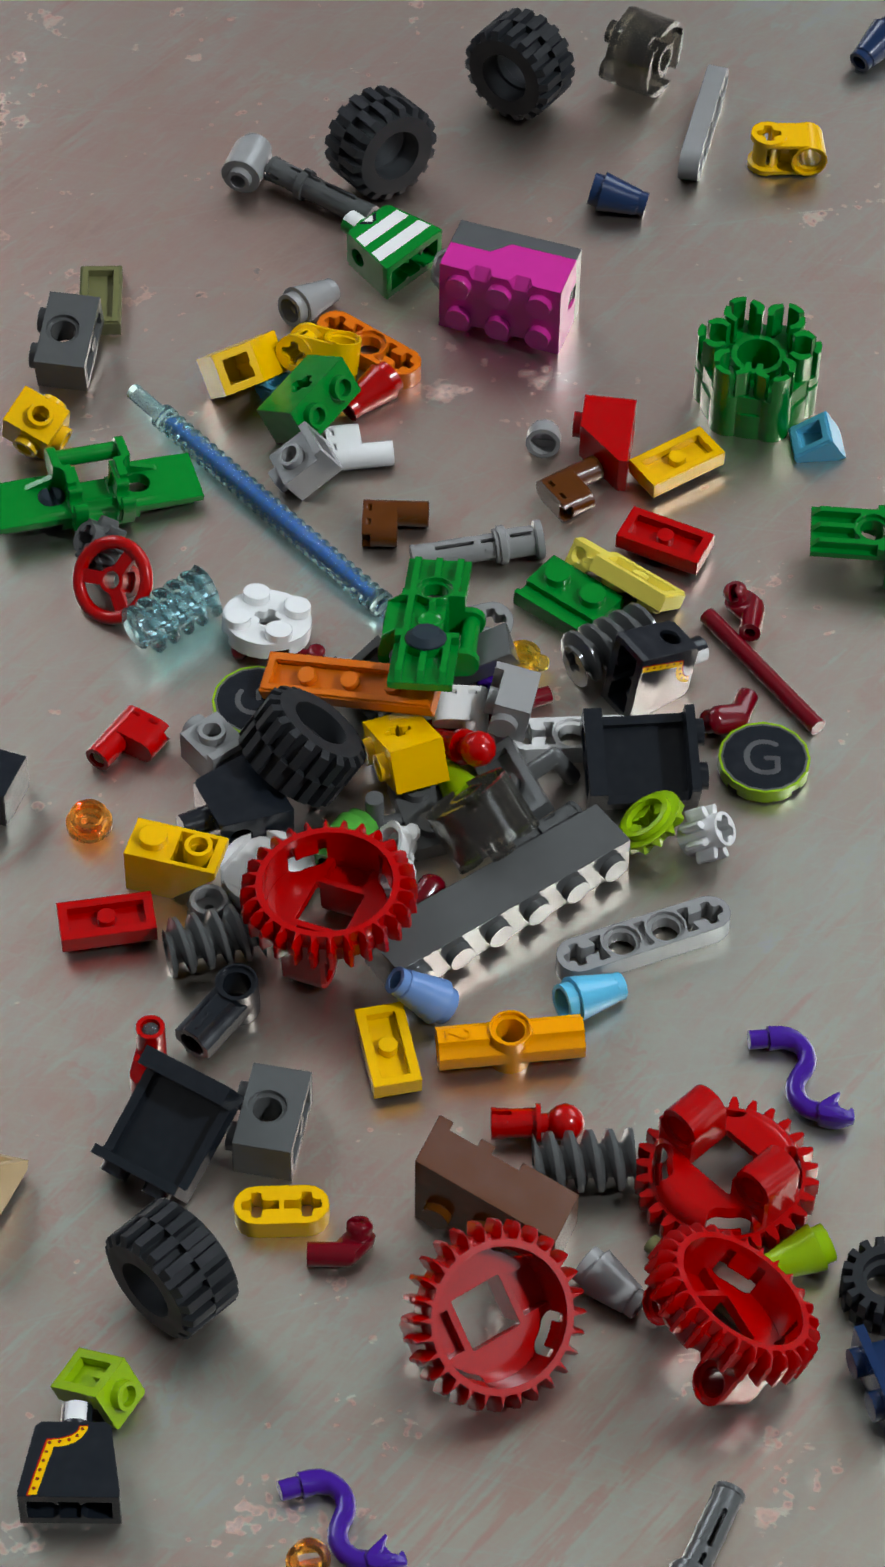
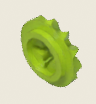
M662 790L651 793L636 801L626 811L618 827L631 840V855L638 852L646 855L654 846L662 847L663 841L667 837L675 835L674 828L684 820L682 811L685 805L674 792Z

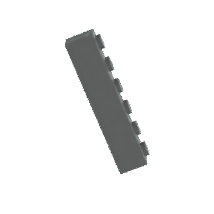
M595 804L418 903L417 913L411 914V928H402V940L396 941L388 938L389 951L385 953L377 948L372 949L373 960L369 962L365 959V963L384 985L390 972L398 966L440 977L452 969H461L478 954L491 947L495 948L503 945L513 934L529 925L540 924L555 910L568 903L573 904L580 901L590 890L606 881L612 882L622 876L628 869L631 840Z

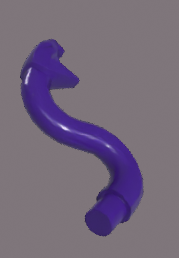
M766 1026V1029L747 1031L749 1050L768 1048V1051L783 1049L794 1052L798 1057V1062L786 1079L785 1085L787 1100L798 1114L816 1121L818 1126L828 1129L839 1130L854 1124L855 1115L853 1108L846 1110L838 1104L840 1092L831 1095L821 1102L812 1100L806 1094L805 1085L812 1077L817 1064L814 1047L807 1037L801 1032L785 1026Z
M321 1468L308 1469L296 1472V1476L276 1482L278 1494L282 1502L297 1497L305 1499L314 1495H329L335 1500L336 1508L327 1529V1542L333 1556L346 1567H407L408 1561L403 1550L398 1555L391 1553L387 1549L388 1537L386 1534L369 1550L357 1549L350 1543L348 1533L356 1514V1498L350 1486L337 1474Z

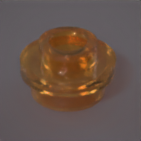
M84 799L75 803L66 817V830L69 836L81 843L90 844L102 841L111 833L113 828V819L110 811L103 803L94 799Z

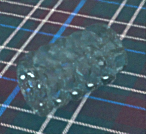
M194 564L191 570L181 572L177 579L167 581L163 588L152 590L149 597L139 598L135 606H127L121 613L124 628L129 638L138 647L146 649L150 645L156 652L162 653L167 647L166 640L172 644L178 643L181 639L180 631L185 635H190L195 630L194 622L199 626H205L209 621L208 614L212 617H219L223 610L218 591L211 577L200 566Z

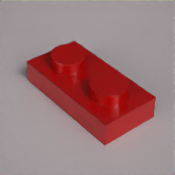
M634 506L616 534L615 547L697 575L714 547L715 534Z
M151 891L56 903L63 952L158 940Z

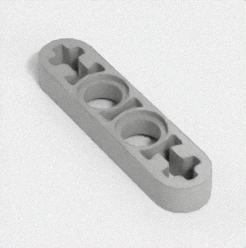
M707 66L682 146L678 165V179L696 182L700 179L726 94L729 68Z
M702 896L569 938L562 942L557 949L555 967L557 976L562 981L567 976L611 974L615 972L625 973L715 944L723 940L728 934L731 916L730 908L724 900L718 897ZM707 916L709 920H717V922L710 924L709 920L701 919V917ZM659 927H670L678 933V936L672 940L665 941L656 938L652 932ZM615 941H626L634 947V950L628 954L620 955L612 952L609 949V945ZM577 958L580 963L585 962V965L578 966L577 962L569 961V959Z

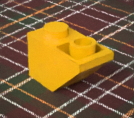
M274 330L196 359L210 399L234 394L287 371L276 357L278 339Z
M138 817L123 852L126 888L140 892L151 891L153 895L172 899L209 883L216 878L229 846V838Z

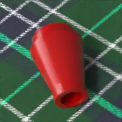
M383 361L378 365L371 364L357 381L361 388L360 393L349 403L343 412L348 418L356 421L362 415L397 399L398 392L403 388V382L395 369Z

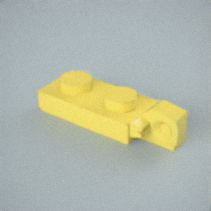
M578 537L573 540L568 556L565 559V562L584 573L593 572L602 578L601 583L615 592H627L637 598L636 603L654 614L680 609L686 596L683 590L617 552H608L584 537Z

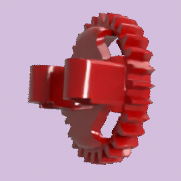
M325 819L322 828L312 829L306 822L303 832L295 833L291 828H288L286 831L287 839L285 840L275 836L271 837V849L259 847L257 859L248 861L247 873L242 875V889L239 895L243 923L248 924L251 938L259 937V945L262 950L273 946L274 958H281L282 975L284 977L326 989L335 975L338 959H344L350 968L354 967V956L359 954L370 962L373 960L372 949L377 948L385 953L388 952V938L401 941L402 928H411V914L417 913L418 885L416 884L413 865L408 863L406 851H397L395 839L383 842L380 830L367 835L366 827L363 823L355 830L348 829V823L343 820L340 827H330ZM327 848V859L322 864L311 866L301 871H289L288 859L294 857L297 861L310 855L319 854L318 849ZM382 875L387 879L390 889L392 888L389 898H387L381 885L380 878ZM317 888L320 889L322 908L352 917L346 929L335 931L299 920Z
M701 1084L696 1085L667 1108L663 1115L659 1117V1130L648 1128L646 1133L647 1143H639V1158L636 1159V1179H634L635 1194L639 1195V1210L647 1212L648 1226L660 1225L661 1239L670 1230H676L681 1224L691 1226L696 1222L701 1223L705 1228L706 1222L714 1217L744 1218L751 1222L750 1233L741 1235V1228L731 1229L734 1237L739 1240L748 1237L749 1245L759 1250L762 1246H765L771 1250L780 1243V1239L785 1240L796 1229L798 1230L807 1223L808 1215H812L819 1188V1181L816 1180L819 1166L818 1163L811 1162L814 1152L813 1147H802L805 1135L803 1132L789 1135L791 1129V1120L789 1118L777 1124L774 1121V1108H770L764 1114L757 1112V1101L753 1100L746 1110L740 1109L738 1099L734 1096L729 1102V1107H724L720 1098L710 1088ZM725 1136L732 1139L754 1158L738 1171L732 1179L730 1194L726 1193L692 1164ZM667 1160L668 1178L663 1180L662 1166ZM718 1228V1230L720 1231V1233H722L723 1231L727 1230V1229H723V1228Z
M487 1218L484 1228L482 1223L473 1220L467 1221V1236L464 1231L451 1228L449 1230L451 1245L440 1240L432 1242L438 1254L436 1259L420 1256V1262L427 1269L425 1275L410 1274L409 1279L419 1286L417 1294L403 1295V1300L415 1306L414 1312L402 1315L399 1322V1327L404 1336L403 1342L408 1344L412 1353L409 1360L417 1364V1366L423 1367L419 1375L421 1380L428 1382L436 1380L433 1388L434 1393L442 1396H447L450 1393V1403L461 1406L467 1402L468 1409L474 1411H482L486 1405L489 1411L501 1412L504 1403L506 1407L520 1409L522 1396L530 1401L539 1400L537 1384L547 1389L555 1388L550 1377L552 1371L563 1374L568 1373V1369L561 1362L564 1354H578V1351L569 1344L571 1336H580L585 1333L582 1329L573 1325L574 1317L584 1315L587 1312L583 1308L574 1306L573 1299L583 1294L584 1290L580 1287L569 1286L568 1283L578 1271L568 1266L561 1267L568 1254L563 1250H552L554 1239L545 1235L538 1237V1229L533 1226L524 1225L521 1229L518 1221L506 1219L502 1226V1222L499 1219ZM491 1248H505L521 1255L511 1256L503 1252L494 1251ZM487 1281L501 1315L506 1319L514 1320L515 1324L472 1349L452 1305V1300ZM551 1310L559 1312L560 1316L559 1321L551 1320L550 1330L544 1346L550 1348L547 1356L536 1353L534 1345L542 1318L546 1312ZM456 1369L478 1375L482 1381L467 1378Z
M696 1222L691 1226L681 1224L676 1230H670L667 1235L663 1236L647 1256L649 1261L644 1266V1270L649 1273V1276L644 1281L648 1287L643 1294V1311L646 1318L652 1324L667 1326L669 1331L686 1349L693 1348L700 1352L701 1361L694 1370L692 1384L696 1398L703 1405L709 1407L748 1404L760 1394L767 1384L775 1387L779 1381L787 1385L793 1378L797 1379L818 1351L817 1343L821 1338L819 1331H817L819 1321L818 1318L812 1316L813 1304L803 1300L805 1289L795 1287L792 1283L793 1274H785L778 1267L779 1260L773 1262L764 1255V1248L757 1250L750 1246L748 1237L739 1240L734 1237L731 1229L720 1233L715 1224H710L705 1228L701 1223ZM721 1261L727 1264L728 1268L736 1271L747 1280L750 1279L756 1286L750 1293L742 1292L718 1277L712 1269ZM720 1302L724 1305L742 1334L731 1329L712 1313Z

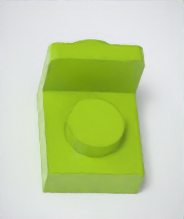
M80 1347L50 1386L61 1401L83 1400L90 1403L93 1408L98 1410L104 1421L110 1424L111 1428L115 1429L121 1428L145 1394L144 1387L124 1357Z

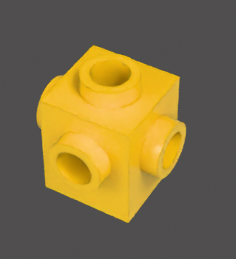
M25 385L3 418L2 437L13 442V446L23 455L31 458L37 456L45 461L44 448L54 447L55 450H62L68 443L73 431L69 428L70 411L57 397L50 394L43 396Z

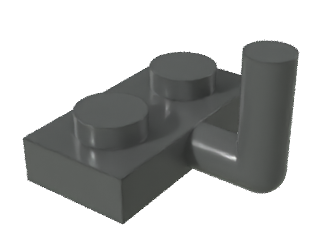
M507 736L496 744V755L491 763L474 768L482 782L489 788L490 796L508 827L517 835L526 828V824L532 819L538 818L540 820L555 810L538 782L540 777L554 769L566 784L573 785L579 781L581 774L563 751L557 747L548 749L527 763L516 743Z
M387 784V793L395 813L384 816L383 794L378 791H371L366 794L365 812L376 821L379 829L391 820L398 821L402 826H407L409 823L419 826L420 837L417 840V850L414 854L416 862L460 851L461 839L437 784L399 795Z

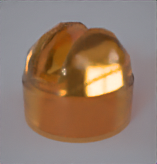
M307 1537L298 1540L290 1548L286 1555L285 1564L286 1567H330L331 1553L327 1544L319 1538ZM316 1552L320 1556L319 1558L307 1559L299 1562L298 1557L300 1554Z

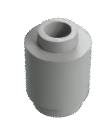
M249 133L235 142L221 169L222 178L229 187L243 193L253 192L258 188L266 173L264 172L265 167L272 158V147L269 141L259 134Z

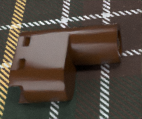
M591 455L537 481V493L553 514L561 522H566L595 507V498L588 486L604 478L603 466L597 457Z
M363 499L362 547L397 548L398 527L429 528V501Z

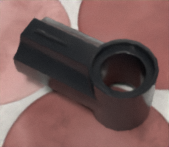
M240 963L226 965L219 970L215 977V987L175 1029L176 1039L181 1042L188 1053L199 1060L201 1058L209 1060L239 1026L249 1024L257 1018L260 1013V994L256 972L250 966ZM235 993H243V994H244V995H241V996H231L232 994H235Z

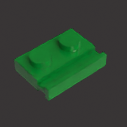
M553 555L526 580V585L522 589L517 588L514 591L513 603L564 634L570 630L577 631L578 627L583 624H592L595 619L601 616L608 617L609 613L614 610H622L624 596Z

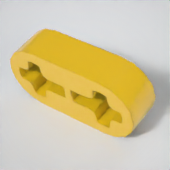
M312 1185L249 1187L241 1191L234 1201L235 1225L242 1234L248 1237H309L321 1233L329 1224L330 1203L328 1196L322 1189ZM302 1206H312V1216H302ZM252 1207H262L261 1217H251Z

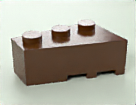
M439 1115L415 1160V1218L438 1230L460 1229L464 1231L466 1236L467 1221L473 1220L482 1223L484 1228L487 1218L499 1219L502 1222V1226L506 1219L515 1220L520 1223L521 1229L524 1225H530L538 1229V1237L545 1235L554 1239L552 1250H564L577 1224L579 1195L525 1163L521 1165L519 1170L492 1155L495 1149L494 1145L483 1139L480 1140L477 1146L450 1131L454 1122ZM495 1247L516 1256L521 1255L509 1249Z

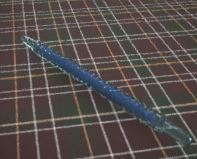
M134 384L129 388L127 397L151 417L152 425L157 430L165 433L168 439H173L175 445L180 446L181 450L188 453L191 459H196L197 464L204 466L206 472L212 473L214 479L220 480L222 486H228L229 492L235 493L236 497L239 500H243L247 507H251L254 513L259 514L262 520L268 521L270 527L276 528L278 534L284 535L285 540L292 542L294 548L300 549L302 555L308 556L310 562L316 563L318 569L324 570L327 576L333 577V581L336 584H341V588L344 591H349L352 598H358L359 604L365 605L370 614L377 618H384L388 600L394 598L387 590L380 588L377 582H371L369 575H363L362 569L355 567L353 561L347 560L344 554L338 553L336 547L330 546L329 541L322 539L320 533L314 532L312 526L306 525L305 521L302 518H298L295 512L289 511V507L281 504L279 498L273 497L271 491H265L263 484H257V480L254 477H249V473L246 470H241L239 464L234 463L233 459L226 456L223 450L218 449L215 443H210L208 437L202 436L200 430L194 429V426L186 422L183 416H179V413L171 405H162L139 384Z

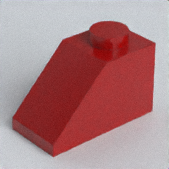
M585 394L583 412H574L572 437L580 438L579 456L582 459L591 455L597 457L603 466L604 479L617 491L626 492L629 459H631L635 433L637 400Z

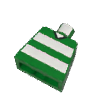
M391 205L382 206L367 218L352 210L344 216L341 222L340 229L347 234V261L349 265L385 299H389L432 268L437 252L442 250V229Z

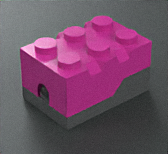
M461 220L448 248L437 252L432 264L431 280L439 289V325L464 332L469 331L473 327L483 328L490 338L504 342L509 341L514 336L523 338L530 348L558 355L579 311L582 249Z

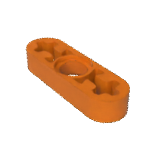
M329 311L319 317L317 325L356 333L362 338L361 347L375 346L379 349L374 354L360 352L358 369L365 372L371 364L378 365L383 361L392 366L403 382L401 390L410 389L420 382L421 357L416 351L346 312Z

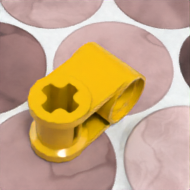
M764 121L752 127L750 138L754 144L753 151L747 157V166L753 173L761 176H812L820 173L826 167L827 155L821 128L815 123H775ZM766 133H768V139H767V140H766V137L764 136Z
M303 322L298 324L290 334L282 337L277 343L276 357L279 363L290 371H293L307 355L342 357L355 380H357L362 338L350 331L335 330L311 322Z

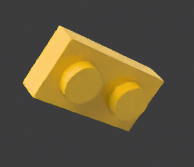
M699 426L629 459L628 472L655 498L723 465L725 451Z
M395 1002L354 1009L355 1024L374 1099L422 1091V1076L403 1004Z

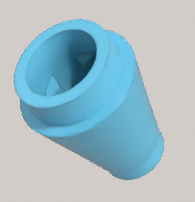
M619 972L567 976L562 979L561 983L556 984L552 990L553 1004L558 1016L581 1014L583 1021L617 1004L619 1001L625 1000L628 996L626 981Z

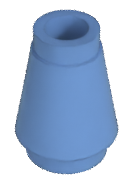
M398 966L390 972L386 980V991L427 1024L435 1022L438 1024L446 1023L454 1015L458 1007L459 993L453 988L452 983L448 979Z

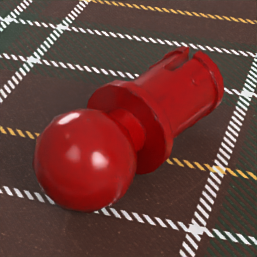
M439 728L435 729L443 738L446 758L451 759L455 764H469L474 767H481L491 763L496 755L497 747L495 740L487 732L481 730L472 731L466 728L457 729L454 732Z
M535 1103V1108L491 1107L490 1112L491 1140L508 1138L532 1139L533 1133L536 1142L541 1143V1133L552 1131L555 1139L562 1141L565 1130H572L577 1139L581 1136L585 1126L581 1110L567 1103L555 1106L549 1113H541L540 1103Z

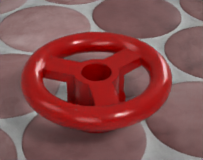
M108 535L98 538L88 544L76 560L72 577L74 595L81 609L95 621L108 625L128 622L141 613L150 599L153 588L151 563L143 549L126 537ZM106 549L124 551L115 564L105 568L103 571L88 568L93 558ZM116 574L119 577V583L117 586H115L114 583ZM86 583L98 584L105 592L109 593L115 611H106L99 608L91 600L87 592ZM136 595L134 600L129 604L127 599L132 598Z

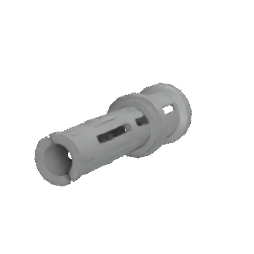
M540 519L532 520L531 525L505 529L503 525L495 526L494 529H491V533L409 545L410 559H415V556H419L423 559L436 560L438 557L444 558L447 561L465 559V562L472 563L495 560L496 563L505 565L509 564L510 559L534 555L538 559L546 558L545 539Z

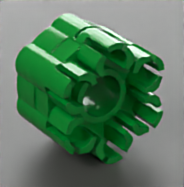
M736 297L729 301V306L726 305L723 318L708 320L707 326L701 324L698 328L693 397L699 403L702 413L707 418L710 429L716 434L760 440L766 443L779 442L786 438L790 427L801 423L815 411L822 342H816L817 336L805 330L806 317H804L805 312L801 307L792 303L789 304L786 326L783 325V303L771 305L768 308L766 325L763 324L765 306L761 302L754 299L750 302L749 320H746L747 297Z

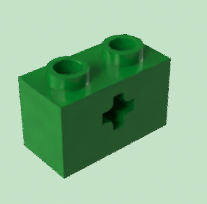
M307 355L256 411L275 442L285 444L300 432L298 426L304 421L321 435L360 393L361 388L342 357Z

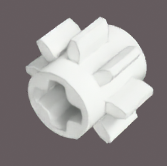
M715 804L685 811L684 815L687 822L681 823L677 830V839L681 850L687 856H696L697 864L713 862L728 857L729 853L726 846L732 845L736 838V829L731 817L724 811L717 812Z

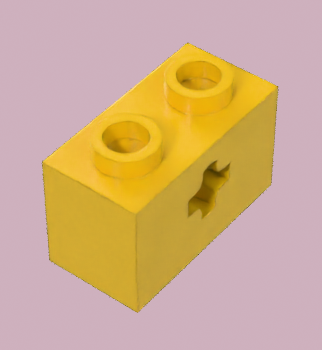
M392 713L362 722L365 738L361 740L366 752L364 763L366 766L371 765L375 769L379 781H385L397 795L450 781L443 738L423 716Z

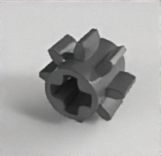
M101 515L98 521L89 518L88 521L78 527L74 535L75 557L78 558L83 549L92 541L108 535L126 537L127 531L118 528L119 521L105 515ZM106 549L93 558L88 568L102 571L103 567H110L115 564L124 551Z

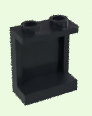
M685 704L681 713L602 717V708H583L580 733L587 808L597 804L603 811L627 810L642 797L662 790L674 792L685 806H698L702 790L709 789V769L707 762H700L698 746L705 745V727L703 718H695L694 704Z
M146 1045L138 1060V1063L146 1068L105 1145L102 1147L95 1143L90 1152L104 1159L100 1169L114 1177L127 1182L130 1174L145 1181L141 1191L156 1199L166 1198L169 1201L173 1196L188 1204L245 1097L221 1082Z

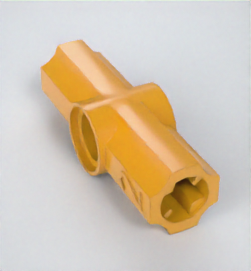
M506 1010L493 1016L490 1022L435 1027L436 1058L439 1070L492 1066L496 1071L503 1074H515L526 1069L530 1062L586 1057L585 1028L581 1014L528 1018L519 1011Z

